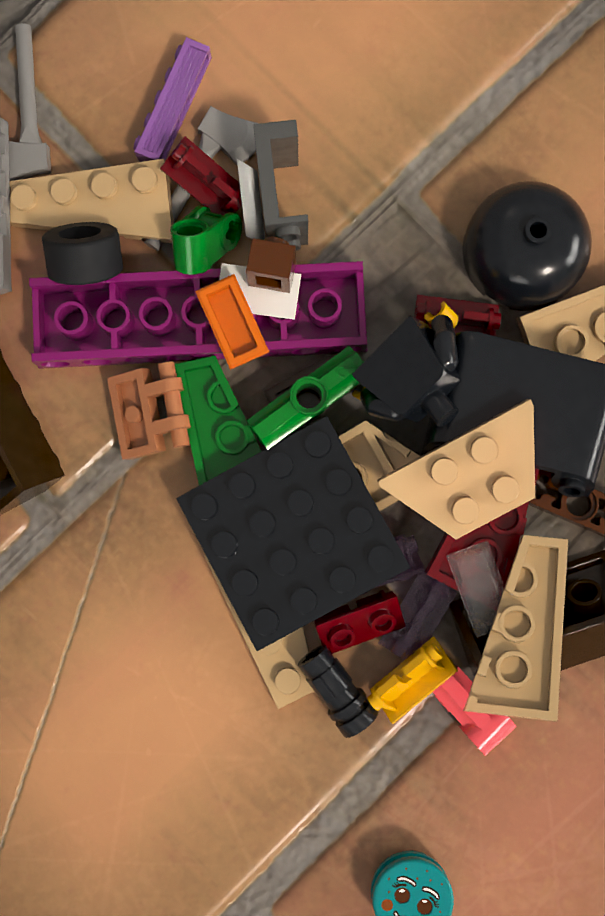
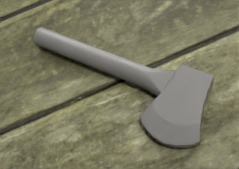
M25 23L15 26L21 131L19 142L9 141L10 181L51 173L50 147L47 143H42L37 127L32 28L29 24Z
M210 106L198 127V133L201 135L199 148L211 159L222 150L235 165H237V159L245 162L256 152L253 124L259 123L231 116ZM177 185L171 195L174 223L190 197V194L179 185ZM146 239L144 242L156 251L163 244L160 240Z

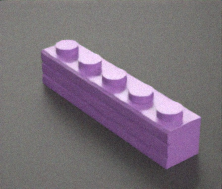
M187 37L183 45L178 46L175 53L176 61L173 67H169L165 74L164 81L166 83L163 89L159 90L155 96V107L152 113L149 112L145 118V129L142 136L138 135L135 140L133 149L139 161L166 160L212 57L209 46Z

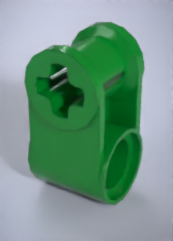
M199 205L184 218L173 223L170 231L175 269L182 274L188 275L200 274L209 270L216 261L237 246L242 233L240 216L231 212L225 215L213 213L209 207Z

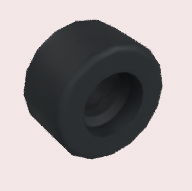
M100 222L71 223L48 230L42 236L47 275L50 280L65 285L99 283L117 276L123 269L119 233L117 228L110 224Z

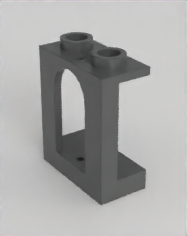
M295 119L253 124L266 237L282 238L289 245H295L296 251L301 249V245H308V214L279 217L274 169L299 166L297 121Z

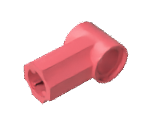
M456 665L455 667L458 671L435 689L433 694L445 709L461 724L459 726L460 729L486 756L517 726L508 716L463 711L473 682Z

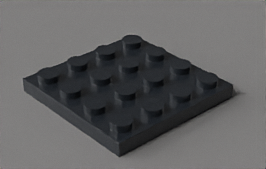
M327 416L283 439L269 450H263L176 498L256 651L265 648L411 568Z

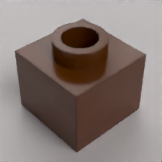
M266 237L264 240L253 238L246 268L248 286L290 293L296 266V246L289 245L286 240L278 237Z

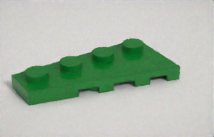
M216 356L175 364L177 377L182 378L184 391L180 392L184 414L189 415L191 428L187 430L198 484L201 485L262 451L251 428L246 423L247 420Z

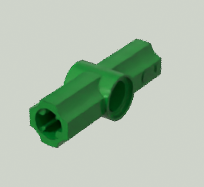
M348 346L310 375L298 379L292 385V388L249 418L246 423L260 443L269 450L310 420L320 417L325 409L361 384L352 374L364 361L357 352ZM304 389L316 391L321 402L314 408L307 409L302 407L296 399L300 391Z

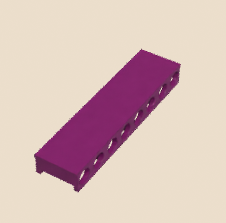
M363 261L298 264L295 266L294 273L301 274L295 320L253 314L269 350V353L258 358L333 354L335 352L340 353L348 346L357 353L368 352ZM221 268L209 269L204 273L194 275L182 274L178 271L119 273L109 280L86 285L60 284L50 280L48 277L29 278V287L32 289L34 353H31L32 362L39 369L163 363L170 361L182 362L216 356L217 360L225 359L195 292L219 281Z

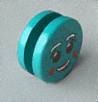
M402 851L393 854L380 864L373 876L371 899L375 916L452 915L454 896L451 884L441 865L427 854L418 851Z

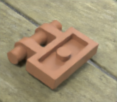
M173 361L158 364L160 380L153 382L151 369L140 368L107 378L122 460H132L166 451L163 436L166 433H171L173 448L190 445L187 429L191 428L189 415L184 414L180 392L184 391L182 378L177 377ZM164 396L168 418L160 419L156 397Z

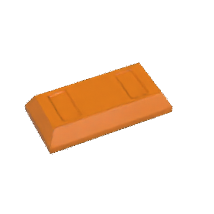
M235 274L195 291L230 370L269 353Z

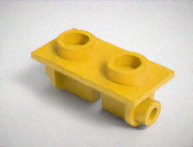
M433 636L370 688L372 694L367 697L368 702L377 711L382 708L390 722L394 724L458 670L438 640Z

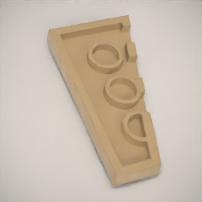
M529 535L521 537L463 711L553 722L558 720L568 539Z

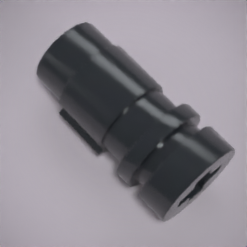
M326 645L316 647L299 661L298 667L306 676L307 682L320 700L329 708L327 714L333 721H336L335 725L345 738L359 734L374 722L379 711L370 705L363 689L355 687L352 683V678Z

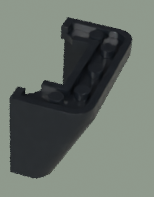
M463 331L455 334L459 360L456 371L461 380L447 397L459 411L451 422L442 427H438L429 418L422 455L520 402L531 399L534 405L535 468L552 472L551 483L554 487L558 488L562 495L568 497H588L594 490L605 450V364L480 332Z

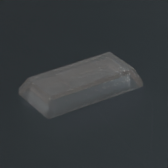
M486 540L446 555L477 638L490 632L505 587L489 543Z

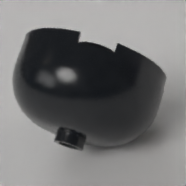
M536 181L513 183L489 195L473 214L463 239L462 254L465 269L471 282L483 296L486 294L494 301L510 307L509 309L531 311L541 309L559 301L581 279L591 255V230L581 207L563 190L553 185Z

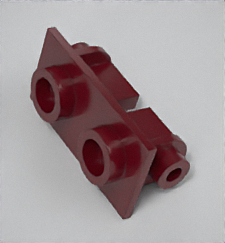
M184 136L160 167V170L200 204L209 207L211 212L225 215L229 212L232 213L234 210L238 211L242 206L240 183Z
M417 295L414 317L430 327L431 324L424 318V315L430 312L433 316H436L442 308L440 303L444 301L458 315L459 320L454 328L455 334L463 331H474L496 336V330L500 328L501 313H498L499 305Z
M382 589L377 594L356 601L358 608L350 610L347 604L314 620L322 645H326L333 654L406 627L397 596L393 590L385 593Z

